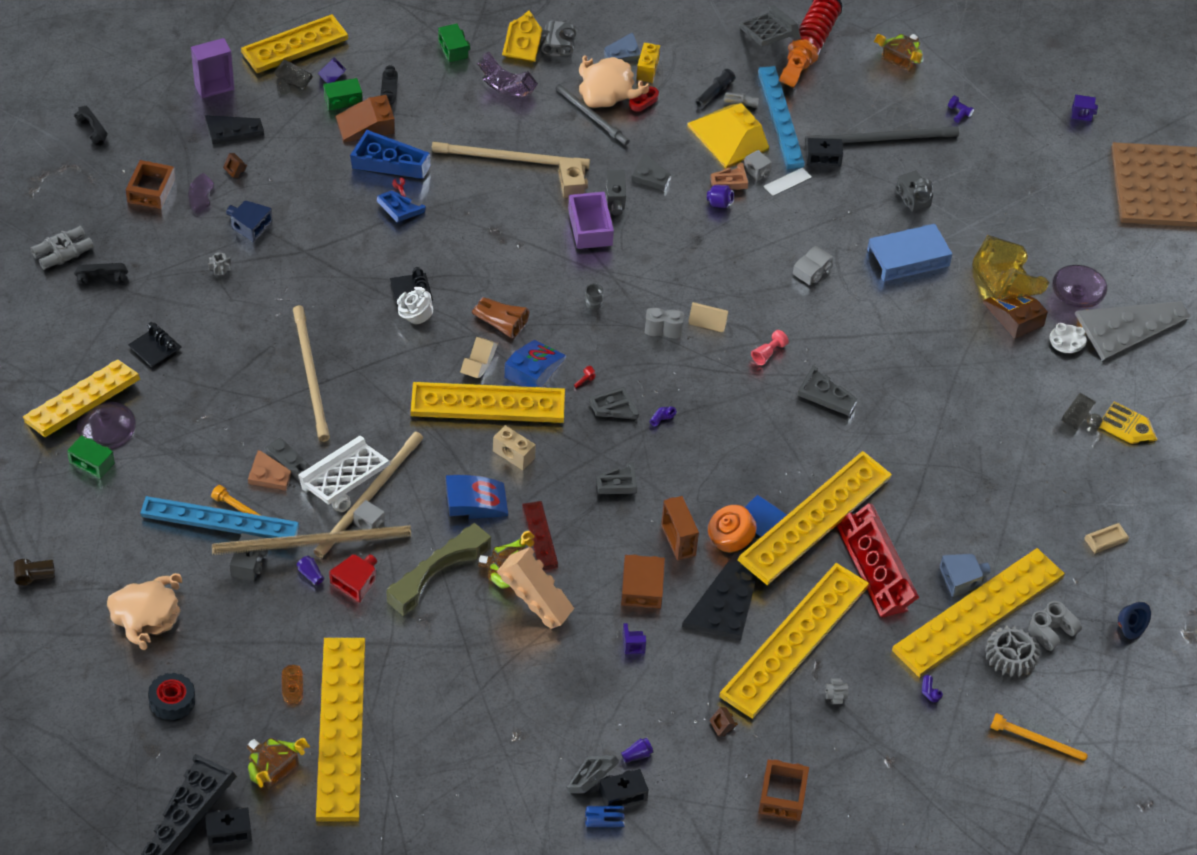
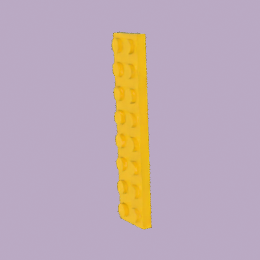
M413 382L411 416L564 423L565 388Z

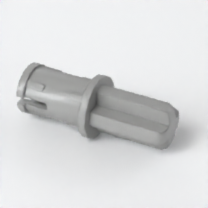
M725 93L724 102L732 104L742 103L744 106L757 108L759 97L744 95V93L742 95Z

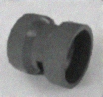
M921 178L916 181L913 194L916 202L923 204L930 201L933 187L930 180Z
M596 283L587 285L584 299L586 307L590 309L600 308L603 303V287Z

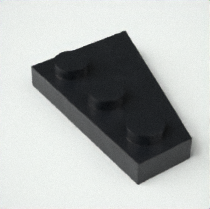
M205 115L212 144L264 135L260 118Z

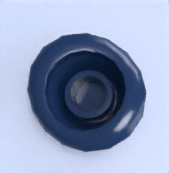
M1136 602L1124 607L1119 612L1118 624L1125 637L1134 640L1146 630L1151 620V609L1145 602Z

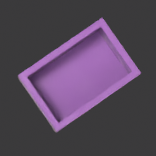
M222 38L192 46L194 83L201 98L234 90L232 55L225 39Z
M605 192L569 195L568 211L577 249L613 246L614 230Z

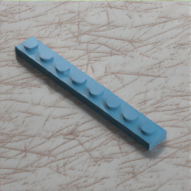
M759 67L758 74L786 168H804L805 162L782 86L779 82L776 67Z
M148 496L145 497L140 512L141 517L238 534L244 533L268 539L297 536L300 527L299 522Z

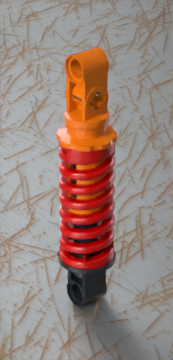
M840 0L812 1L799 27L801 39L792 40L788 45V64L784 68L779 82L795 88L802 71L817 61L820 50L823 48L836 20L843 11V5Z

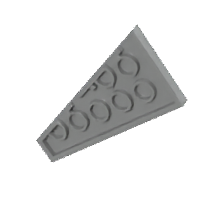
M1182 301L1079 310L1075 312L1076 317L1102 361L1190 318Z

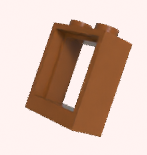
M139 160L126 188L127 202L162 209L175 181L174 167ZM143 175L163 179L158 191L137 186Z
M683 496L664 500L661 525L677 561L696 556L699 531Z
M768 759L758 813L800 821L809 767L799 763L791 764L781 760ZM770 774L801 779L798 802L767 796Z

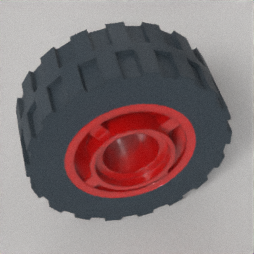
M165 673V675L158 676L149 686V707H151V711L157 717L165 720L181 719L183 716H187L192 711L193 705H195V688L193 683L182 674Z

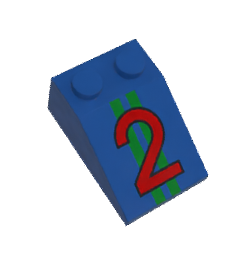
M533 340L516 350L506 361L504 378L522 387H543L565 360L566 355Z

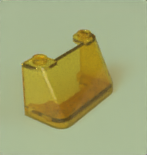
M987 235L973 259L972 267L994 299L1007 300L1040 295L1047 290L1049 285L1045 277H1033L1026 273L1022 266L1026 263L1028 255L1022 245Z

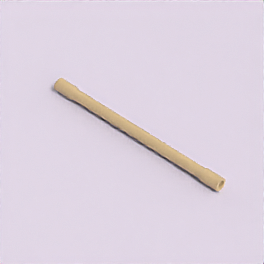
M432 142V152L452 153L559 165V160L580 159L581 166H585L587 170H589L590 159L567 158Z
M298 305L293 308V314L297 324L316 419L318 439L321 442H325L330 439L317 381L304 307Z
M414 432L401 450L390 461V465L378 475L333 528L332 533L345 531L354 520L353 512L365 500L369 502L407 456L415 450L423 440V436L419 432ZM327 542L325 545L324 543L323 545L322 543L318 544L313 552L317 557L323 558L332 548L333 544L332 542L330 544L328 542V545Z

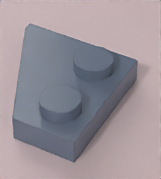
M633 33L604 48L606 58L616 57L624 62L639 60L641 54Z

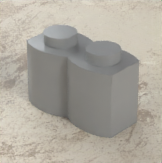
M814 246L796 262L793 268V275L808 285H812L814 282L817 283L821 279L822 274L828 273L832 269L833 256L818 246Z
M648 308L645 334L680 338L682 336L684 312Z

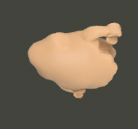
M583 56V62L579 67V73L583 78V82L579 86V92L588 107H611L619 101L633 99L641 94L648 93V83L643 86V81L638 82V89L632 88L635 82L629 63L616 57L601 59L598 63L593 64V58L588 61L587 56Z
M175 573L171 576L157 577L153 581L141 584L131 583L108 597L107 607L110 611V619L115 625L124 627L127 639L139 645L140 649L146 650L148 648L146 642H151L149 634H162L171 630L176 623L177 617L180 614V608L177 605L178 599L172 589H179V583H182L181 575ZM171 584L172 589L165 588V585Z

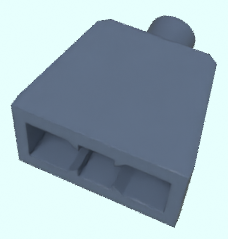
M973 554L942 556L940 570L952 597L979 588L982 584L983 575L991 573L989 563L978 564Z

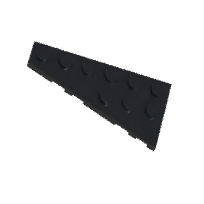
M753 538L745 548L733 554L683 621L682 627L736 640L742 639L757 576L742 565L738 558L758 539Z
M195 754L192 759L194 762L191 769L186 770L184 774L186 779L181 786L176 788L162 814L164 819L161 825L157 824L154 829L156 834L153 840L146 844L141 855L173 854L175 849L189 835L197 823L202 820L219 797L230 787L237 775L233 771Z

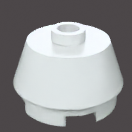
M414 287V291L408 294L404 292L398 298V313L407 321L413 324H420L431 317L433 304L429 292L425 291L422 287Z

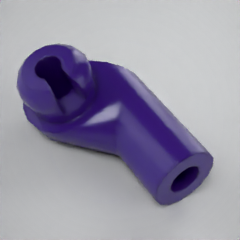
M923 676L922 694L931 702H939L943 697L942 691L932 688V676Z

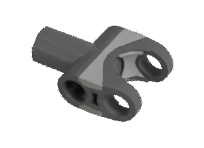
M559 21L547 22L545 30L542 29L539 43L542 44V52L553 56L571 55L574 45L565 39L574 38L577 34V28L570 23ZM570 29L573 33H568L566 30ZM569 47L570 50H564L562 48Z

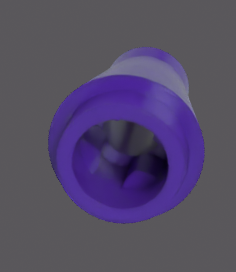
M305 556L298 561V571L315 586L324 581L325 578L322 576L314 558Z
M640 738L625 751L621 752V755L627 764L650 757V754L654 753L647 738Z

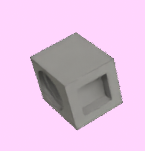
M759 150L745 157L744 169L756 182L770 175L772 162Z
M367 500L353 512L354 525L362 530L380 529L385 525L384 511Z

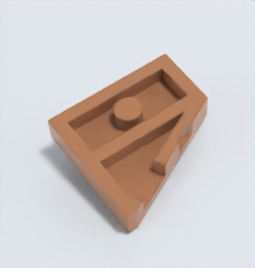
M743 163L738 164L736 169L726 168L720 172L712 173L710 176L712 186L728 185L731 189L735 190L748 189V180Z
M258 450L248 477V484L286 491L291 478V471Z

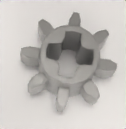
M215 253L212 257H209V270H213L215 275H224L227 271H230L231 258H226L225 253Z
M841 678L831 679V684H826L825 687L826 699H831L833 704H843V699H848V684L843 683Z

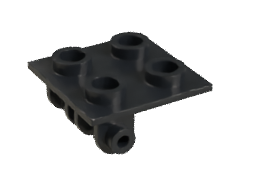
M415 267L412 275L390 278L397 306L398 298L404 292L408 294L414 291V287L424 288L425 291L430 293L433 301L427 275L423 273L420 267Z
M153 322L148 323L147 333L128 344L151 367L182 348L167 332Z

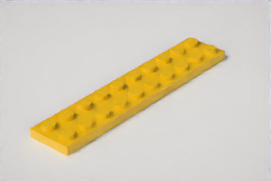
M862 451L739 556L738 561L766 585H769L838 525L848 513L853 512L891 478L892 474Z
M1036 548L895 644L892 651L920 678L1063 579L1065 573Z
M835 563L722 689L719 697L753 719L866 591L869 583L838 563Z
M324 638L316 822H359L365 638Z

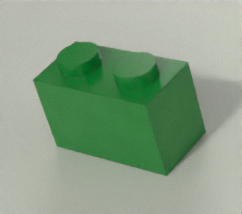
M458 24L439 27L438 41L448 61L453 62L468 58V51L471 49L468 40H465L464 31L460 30Z
M357 78L323 84L324 98L329 111L352 107L363 101L362 90Z
M83 435L67 450L69 463L99 479L115 464L114 454L110 448L103 447L93 439H88Z

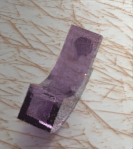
M490 52L484 53L477 63L485 74L482 79L499 93L511 97H525L531 95L538 85L529 71L513 74L504 70Z

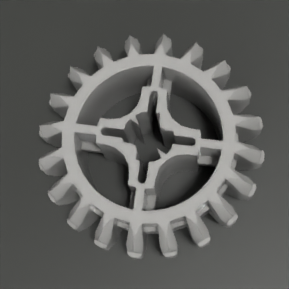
M1006 625L1003 630L999 627L996 632L993 631L987 640L985 647L986 659L990 660V666H995V672L1001 670L1002 675L1009 673L1010 677L1014 674L1020 677L1023 673L1027 676L1029 671L1035 669L1040 660L1041 650H1039V643H1036V637H1030V632L1025 633L1023 628L1017 630L1014 626L1010 629Z

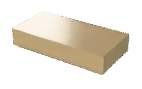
M1119 523L1085 536V541L1094 554L1129 540V536Z

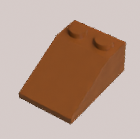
M387 95L369 97L336 115L343 142L360 140L366 130L382 136L395 134V119Z

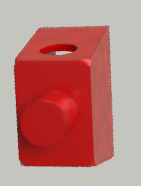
M371 554L364 560L357 555H351L329 571L330 584L360 603L376 580V568L374 566L377 564V559Z

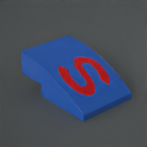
M446 475L449 516L469 515V519L508 516L503 482L480 476Z

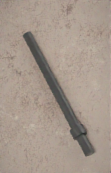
M561 84L556 86L558 92L607 130L611 137L618 139L625 146L629 144L630 140L622 134L621 130L610 125Z

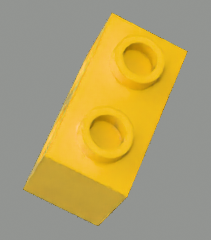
M643 43L637 65V81L653 83L659 63L660 45Z

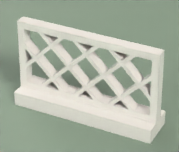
M358 436L298 476L302 490L306 493L311 491L329 505L388 467L390 461L368 446L362 436ZM368 462L365 466H358V463ZM372 462H381L378 465H371ZM366 471L362 475H356V472ZM345 472H352V475L342 476ZM351 481L347 485H341V482ZM328 482H337L336 485L327 486ZM335 491L330 496L325 495V492Z

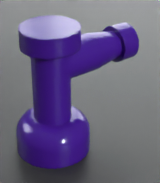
M954 95L950 99L948 107L960 110L954 117V121L959 123L965 115L970 117L974 112V108H969L959 102V97Z

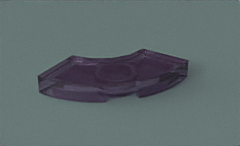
M204 173L194 179L188 192L189 203L195 213L210 206V200L207 195L214 188V182Z

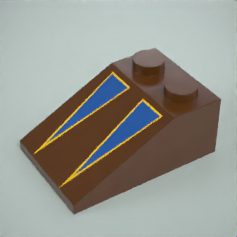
M1010 288L983 300V304L1014 339L1045 325L1048 311L1037 299L1015 288Z

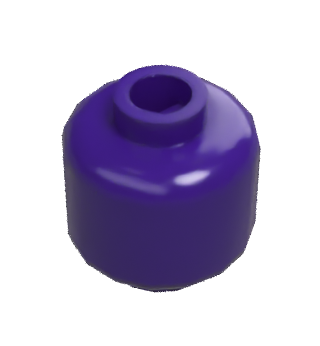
M713 185L707 192V201H710L711 206L714 208H728L734 201V191L728 185Z

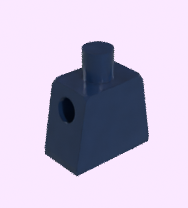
M243 201L238 208L230 205L226 210V214L231 217V227L252 242L272 222V208L250 201Z

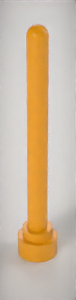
M217 485L212 491L211 498L217 502L225 501L240 512L260 515L230 496L227 489L222 485Z
M996 713L991 729L996 731L998 729L1002 731L1005 729L1082 761L1088 758L1085 752L1007 722V719L1003 718L1001 714Z

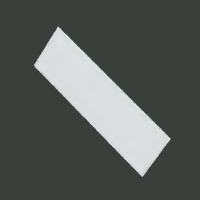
M802 167L764 185V188L774 196L811 178V176Z

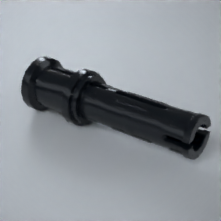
M724 69L722 74L713 80V84L695 100L696 106H700V109L704 108L716 94L724 91L729 83L734 82L736 76L733 71Z

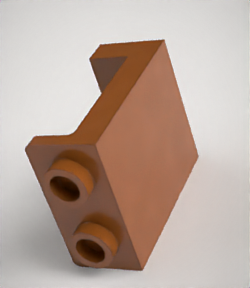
M635 554L625 555L622 606L661 609L665 558L638 556Z

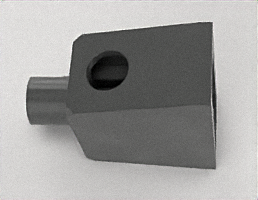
M607 170L605 193L608 209L612 210L613 215H620L622 210L625 209V170Z

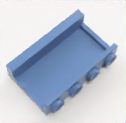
M936 224L924 225L914 229L871 238L867 248L868 253H874L882 268L881 277L884 282L948 267L952 259V252Z

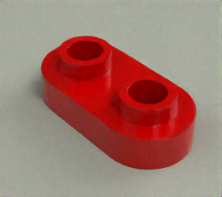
M649 86L648 93L629 99V107L634 111L646 109L658 100V89Z

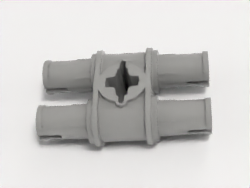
M78 226L67 232L61 231L60 234L53 237H47L44 242L30 247L35 258L48 252L52 253L39 259L42 269L45 270L53 265H62L70 259L78 258L81 253L93 249L94 245L89 237L77 243L73 242L81 237H85L83 228Z

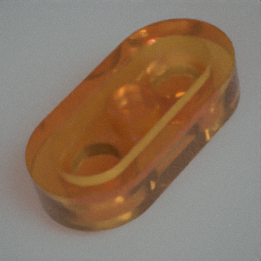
M288 665L282 670V696L284 701L289 704H296L303 698V672L297 665Z

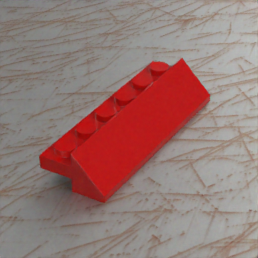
M868 503L857 513H848L836 526L862 579L869 583L867 590L880 617L883 618L909 611L907 607L916 601L919 596L874 505Z

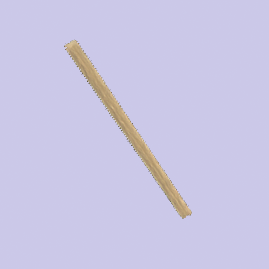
M411 526L341 531V533H318L316 535H299V537L286 536L284 538L276 537L264 540L254 539V541L244 540V542L234 541V543L212 544V555L213 553L218 555V552L220 555L221 552L222 555L223 552L228 554V551L230 554L232 551L233 554V551L238 553V550L240 553L241 550L242 553L243 550L245 552L250 550L251 552V549L252 552L253 549L255 551L260 549L261 551V548L262 551L264 548L265 550L266 548L271 550V547L272 550L273 548L276 550V547L281 549V546L282 549L283 546L285 549L286 546L287 548L288 546L293 548V545L296 548V545L297 547L298 545L303 547V544L305 547L307 544L308 547V544L313 546V543L314 545L317 543L318 546V543L319 545L321 543L325 545L327 542L328 545V542L329 544L330 542L335 544V541L338 544V541L339 543L340 541L345 543V540L346 542L349 540L350 543V540L351 542L353 540L357 542L359 539L360 542V539L361 541L362 539L367 541V538L370 541V538L371 540L372 538L377 540V537L378 540L380 537L382 540V537L383 539L384 537L389 539V536L390 538L392 536L393 538L394 536L399 538V535L401 538V535L406 537L409 534L411 537Z

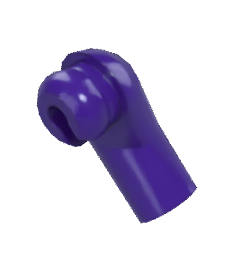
M672 406L661 407L655 412L649 422L652 426L656 427L661 420L672 419L676 415L677 410Z

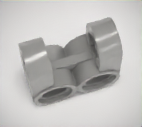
M1051 601L1044 610L1036 611L1032 614L1028 631L1033 637H1036V640L1044 648L1052 651L1060 645V639L1052 629L1061 627L1068 635L1074 636L1082 630V625L1078 618L1063 603Z

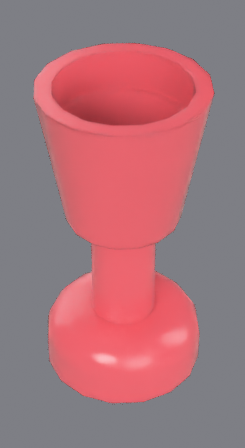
M776 330L772 333V341L769 344H763L751 351V357L758 365L762 366L773 354L774 348H783L788 345L789 339L783 331Z

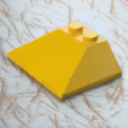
M742 103L729 105L687 123V126L725 168L744 161L746 156L757 150L761 153L769 150L762 125Z

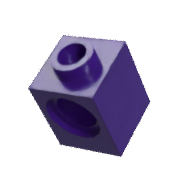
M1075 94L1071 118L1092 121L1093 115H1097L1098 105L1095 104L1096 97Z

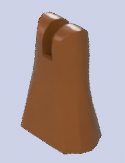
M482 297L478 305L473 308L472 314L494 326L510 338L515 339L528 322L530 311L526 307L507 305Z

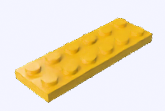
M333 14L241 47V53L255 72L260 73L348 40V34Z
M120 360L113 361L88 378L79 381L68 390H64L53 399L46 401V403L38 408L31 410L23 416L24 422L42 436L47 437L139 381L140 376Z

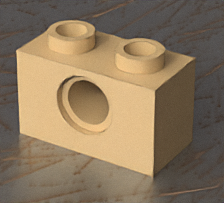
M580 159L559 160L558 173L563 198H569V195L584 194L585 189H588V180L584 178L585 166H581Z
M506 425L493 437V452L521 470H524L535 459L536 444Z

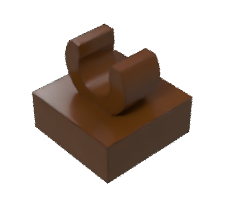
M229 153L223 168L233 178H238L241 172H245L247 165L235 153Z
M720 707L709 720L718 737L725 736L729 730H734L738 725L737 722H734L733 714L729 713L727 707Z

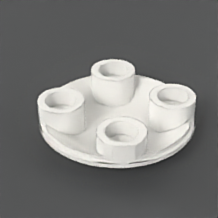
M1058 323L1056 328L1051 331L1049 337L1051 345L1064 353L1078 352L1085 347L1087 342L1083 327L1066 325L1064 323Z

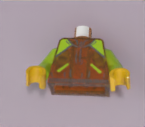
M881 34L876 35L874 43H878L879 46L883 47L881 59L908 72L911 71L914 63L921 64L923 62V53L920 49L921 44L918 42L919 39L916 35L912 34L907 37L899 34L895 38L887 40Z
M526 531L522 534L521 539L510 544L494 547L492 557L480 555L478 567L488 568V579L501 589L510 587L501 579L497 570L509 555L526 549V545L532 547L534 545L532 540L534 535L530 531Z
M269 738L263 744L259 743L256 739L251 740L247 745V749L251 752L248 765L250 780L259 784L260 788L265 785L270 790L299 765L297 753L304 755V749L310 748V745L305 738H301L296 742L276 741L273 738Z

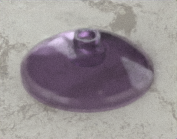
M1084 265L1065 266L1056 272L1052 281V287L1056 296L1073 307L1088 308L1096 306L1104 300L1107 294V283L1104 277L1096 270Z
M103 402L81 415L77 422L79 437L83 435L88 439L91 438L96 443L110 449L126 443L132 437L136 428L135 416L132 411L125 405L117 402Z

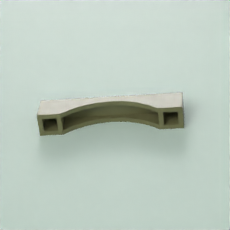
M475 523L470 527L464 528L457 537L451 538L440 550L434 551L432 556L425 561H421L414 570L407 572L397 583L391 584L386 590L387 603L402 616L406 615L418 605L423 587L435 573L456 562L477 560L480 555L491 549V536Z

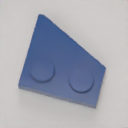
M394 191L377 196V202L396 222L425 213L426 210L425 205L417 206L411 203L412 199L401 196Z

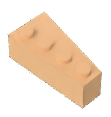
M528 547L509 555L497 570L501 579L515 591L518 597L528 604L529 609L535 612L550 629L561 626L574 610V607L563 591L554 586L555 580L553 577L543 571L544 565L541 560L536 561L533 556V549Z

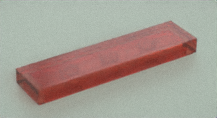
M542 501L522 504L528 531L534 535V538H532L534 545L532 547L536 561L541 560L544 565L543 570L558 568V560Z

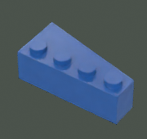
M369 130L365 131L350 154L353 169L423 179L431 167L429 152Z

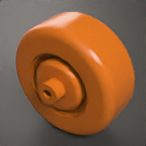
M728 505L719 509L711 517L708 524V535L719 550L736 552L745 548L753 540L757 529L756 521L745 507L741 505Z

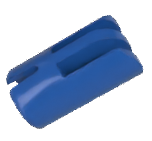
M587 806L585 811V817H587V821H585L586 827H625V823L620 821L625 819L624 813H620L624 811V806Z

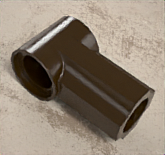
M18 559L13 564L14 582L17 585L25 586L31 584L33 580L55 577L53 560L31 562L29 559Z

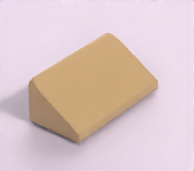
M693 302L688 323L724 332L728 311Z

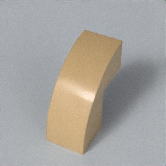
M476 337L470 358H464L460 373L480 378L490 365L498 343Z

